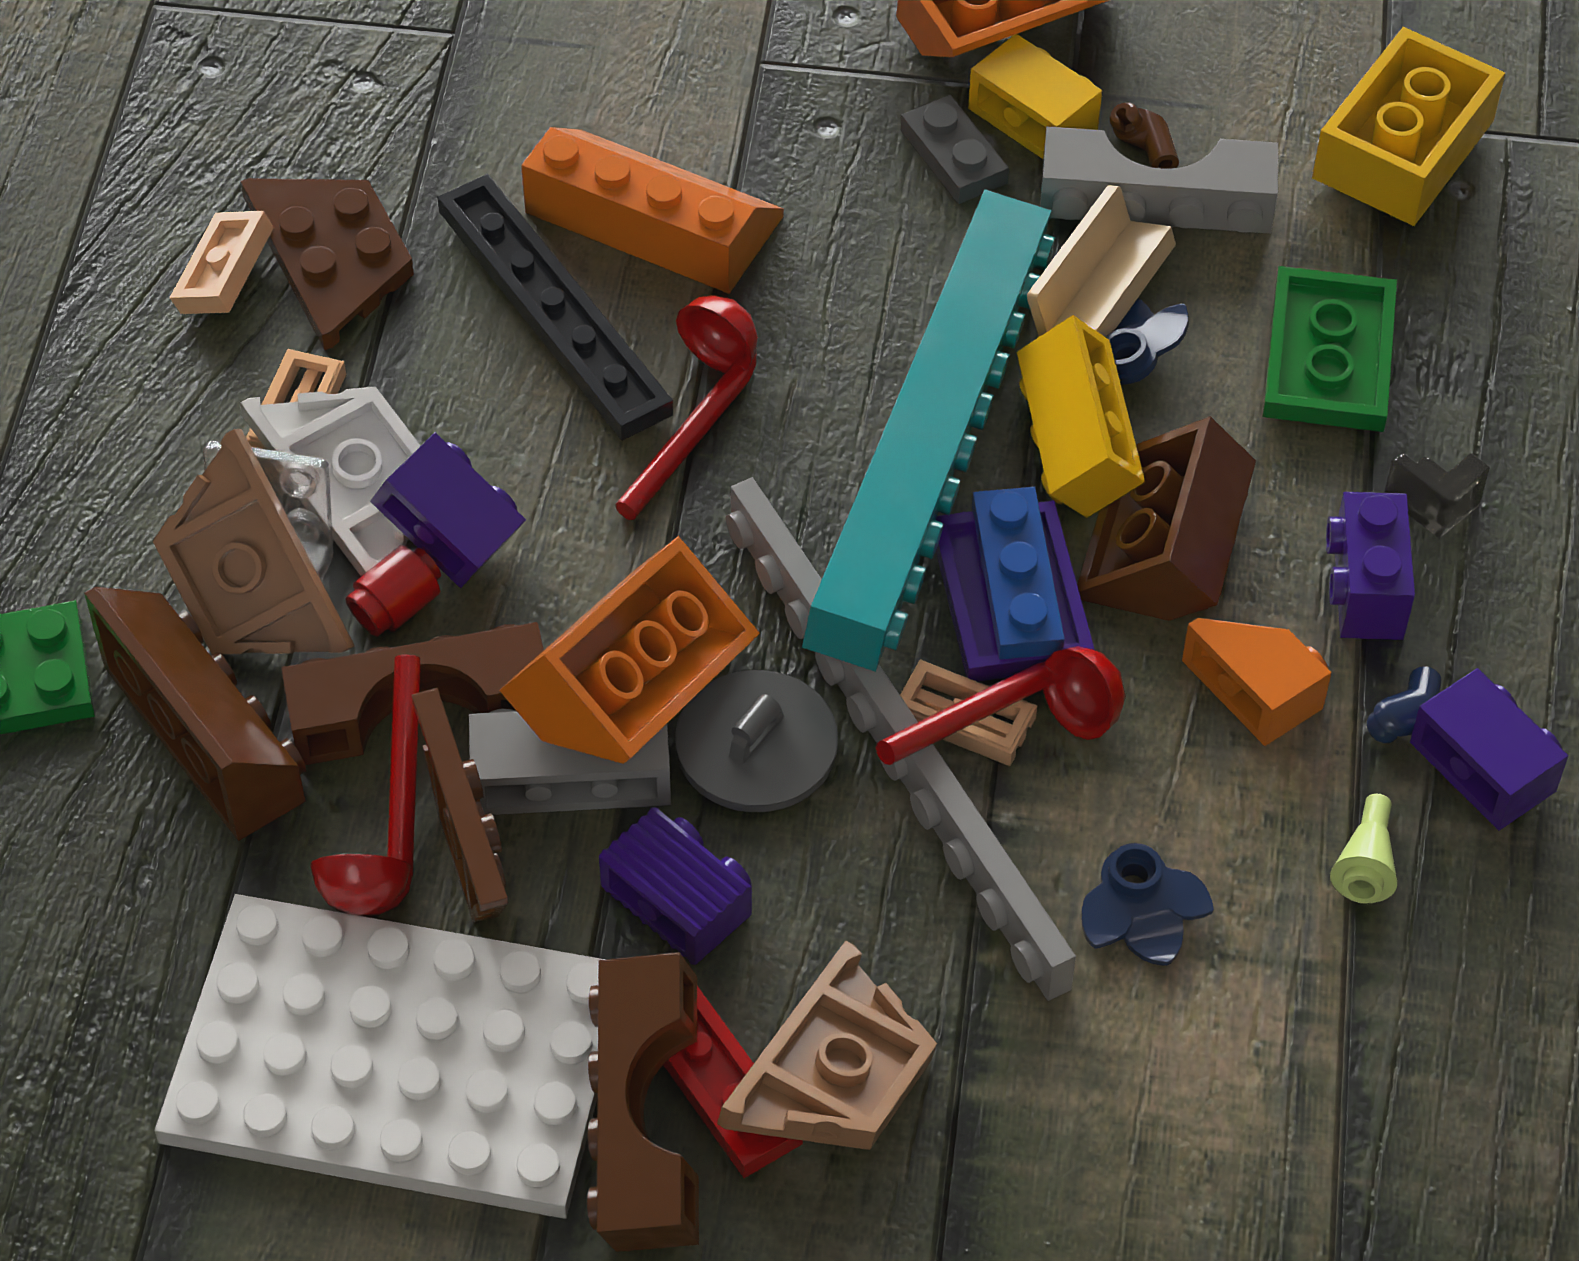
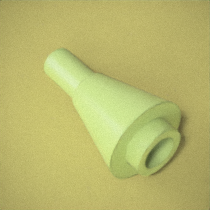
M1371 794L1366 798L1361 824L1353 833L1330 872V879L1334 888L1346 898L1358 903H1376L1386 900L1394 894L1397 888L1390 836L1387 830L1392 803L1387 796L1382 794Z

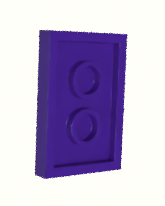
M1055 501L1038 502L1065 639L1063 649L1080 646L1095 650ZM973 511L937 516L936 521L944 523L936 554L966 678L977 682L1008 678L1035 664L1045 662L1051 655L999 660Z

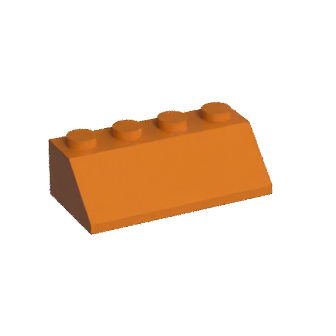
M898 0L896 17L922 56L954 57L1109 0Z
M550 127L521 165L525 213L730 294L784 216V208L578 129Z
M677 536L629 574L499 691L541 741L624 764L747 647L760 632L684 541Z

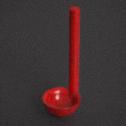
M714 295L698 297L678 312L676 318L677 329L685 345L699 360L713 369L724 372V375L615 505L617 511L628 520H634L748 384L756 368L757 330L751 315L734 299Z
M1077 646L1054 651L1045 662L1035 664L880 740L876 746L878 757L884 764L892 765L1042 689L1050 711L1061 726L1074 736L1086 740L1100 738L1119 720L1126 694L1121 672L1103 653L1093 649Z
M404 654L397 655L394 658L387 856L337 854L320 857L313 860L310 865L314 884L326 903L346 914L380 915L396 908L410 890L414 865L418 718L414 710L412 694L419 693L421 660L416 655Z

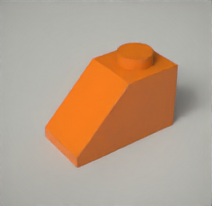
M1203 618L1195 619L1187 627L1182 661L1264 746L1270 744L1324 708L1332 672L1328 669L1321 654L1310 646L1306 647L1289 629Z

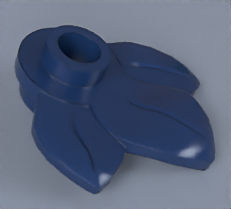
M1137 298L1117 328L1106 336L1110 340L1121 385L1132 384L1144 379L1155 368L1158 357L1178 346L1184 339L1189 327V314L1185 304L1167 307L1154 315L1150 308Z
M1130 843L1119 847L1104 861L1101 871V884L1091 890L1083 901L1081 911L1082 929L1086 940L1093 948L1105 947L1124 939L1128 948L1142 960L1151 964L1167 966L1176 959L1181 950L1184 933L1183 920L1204 918L1213 913L1214 907L1205 884L1197 876L1188 871L1166 867L1158 853L1149 846ZM1135 875L1143 879L1144 883H1131L1123 878Z

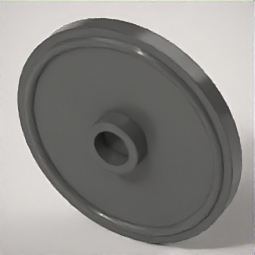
M746 670L734 672L708 683L683 708L676 727V755L686 779L707 799L737 811L770 812L799 803L809 797L824 783L836 760L838 746L837 725L826 701L806 683L775 671Z

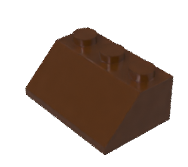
M1209 416L1136 444L1145 482L1099 510L1077 583L1082 601L1167 621L1218 605L1256 460Z

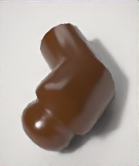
M1123 102L1114 107L1109 119L1116 137L1125 143L1146 151L1152 168L1172 169L1178 167V155L1168 125L1163 117L1152 111L1137 108L1130 102Z

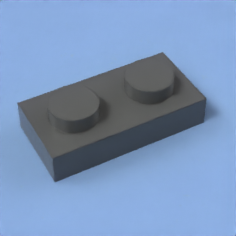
M951 95L901 114V132L958 204L982 195L984 189L991 191L1008 184L1009 167Z

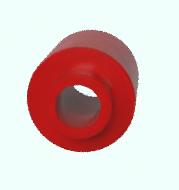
M399 545L353 583L354 591L345 598L346 604L356 620L372 635L378 637L387 629L394 632L440 594V586L437 580L441 577V571L435 561L423 549L417 547L412 551L406 546Z

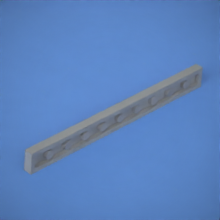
M751 477L731 486V513L726 515L727 528L732 540L739 549L747 547L755 559L756 571L763 587L770 594L777 592L785 604L786 617L792 631L799 639H803L810 607L822 579L754 478ZM815 652L817 665L826 682L831 686L838 684L846 696L848 712L857 729L862 733L869 731L876 743L918 722L880 665H878L875 672ZM932 744L892 765H886L881 761L888 776L894 781L901 779L911 794V806L919 823L926 830L933 828L943 842L944 856L953 874L960 880L966 878L976 892L977 905L986 924L994 931L1000 928L1010 943L1011 956L1021 977L1028 983L1035 981L1047 1001L1070 991L1076 955L935 746Z

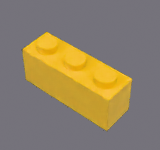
M1072 315L1017 351L1022 378L1019 381L1020 389L1029 404L1033 421L1030 432L1033 441L1040 451L1044 469L1041 480L1048 495L1056 503H1064L1088 518L1143 484L1145 479L1110 340Z

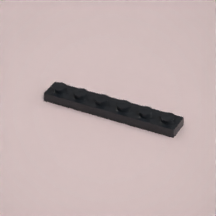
M488 173L437 197L439 213L621 441L673 416V399Z

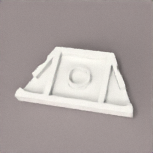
M376 386L346 389L339 394H327L322 391L299 393L298 402L260 405V397L247 398L240 402L241 416L360 576L364 575L399 545L405 546L409 539L370 500L384 481L421 445Z

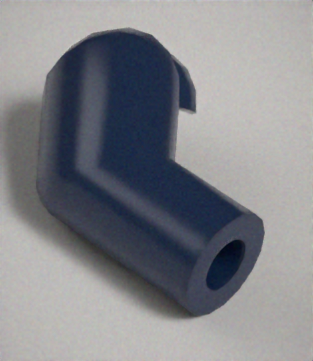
M1425 666L1414 669L1410 674L1406 691L1384 698L1376 704L1374 712L1369 715L1366 722L1368 732L1372 738L1381 743H1391L1398 736L1412 735L1419 706L1440 692L1442 678L1435 669Z

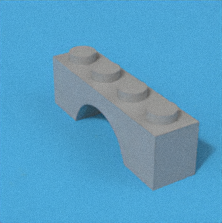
M1046 126L1040 207L1052 210L1050 218L1082 220L1106 187L1112 185L1121 187L1130 221L1180 228L1271 234L1278 195V143L1220 139L1215 148L1202 160L1185 167L1160 169L1138 164L1123 156L1111 144L1104 130Z

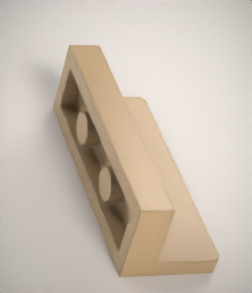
M1108 185L1027 294L1028 304L1039 337L1072 315L1104 337L1113 332L1175 247L1176 242L1171 226L1130 221L1121 187Z

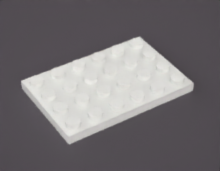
M235 894L154 1130L158 1143L566 1219L588 1137V1124L590 1119L593 1118L598 1099V1093L595 1094L592 1091L588 1074L589 1055L592 1051H598V1027L593 1025L590 1017L589 990L591 986L598 985V960L606 959Z

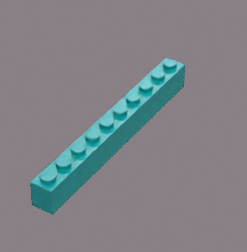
M984 189L811 604L802 648L875 672L885 647L895 651L898 649L908 619V613L902 612L900 609L904 601L911 604L916 603L926 573V568L919 566L918 563L921 556L929 559L934 557L944 523L936 521L939 512L950 515L961 482V479L953 477L955 469L963 472L968 470L978 438L971 435L970 431L972 427L983 430L994 398V395L986 393L987 388L990 386L999 389L1010 357V354L1002 352L1003 347L1007 346L1015 349L1025 319V314L1018 312L1019 307L1030 309L1027 294L1041 276L1033 273L1035 268L1044 271L1048 265L1056 238L1046 234L1052 210Z

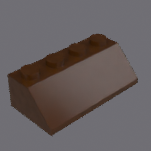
M93 587L84 592L104 668L238 841L306 802L300 776L306 772V766L299 751L288 738L280 742L270 731L272 727L271 722L262 704L254 695L246 698L243 697L235 687L237 680L229 663L219 652L213 655L208 653L202 645L204 640L199 627L186 610L177 614L161 593Z

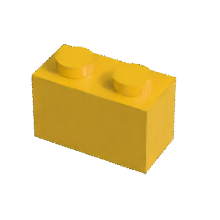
M1015 34L971 68L968 109L1043 159L1046 126L1098 130L1102 90L1085 76L1077 74L1051 57L1046 50L1036 47L1020 35Z

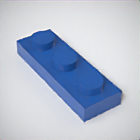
M1035 487L973 492L972 511L999 660L1051 655L1054 651L1063 650L1065 639Z

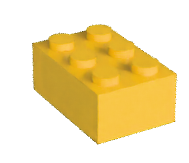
M1402 27L1321 129L1312 179L1415 226L1493 123L1505 72Z

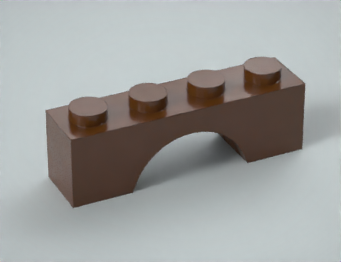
M538 622L522 625L505 624L488 631L460 636L443 635L426 642L392 648L375 647L364 653L330 659L313 658L301 664L281 667L294 744L305 765L364 755L371 733L393 710L394 658L397 655L408 654L421 658L419 693L438 688L442 701L465 707L474 714L489 713L497 709L515 710L499 690L544 651Z
M680 952L598 960V985L591 986L589 990L590 1017L593 1025L598 1027V1051H592L588 1060L590 1085L592 1091L595 1094L598 1093V1118L590 1119L588 1124L589 1151L592 1159L597 1161V1186L590 1187L587 1196L590 1225L593 1230H597V1233L616 1252L699 1245V1176L681 1154L668 1151L653 1144L648 1137L644 1123L645 1098L654 1076L669 1058L697 1042V976Z

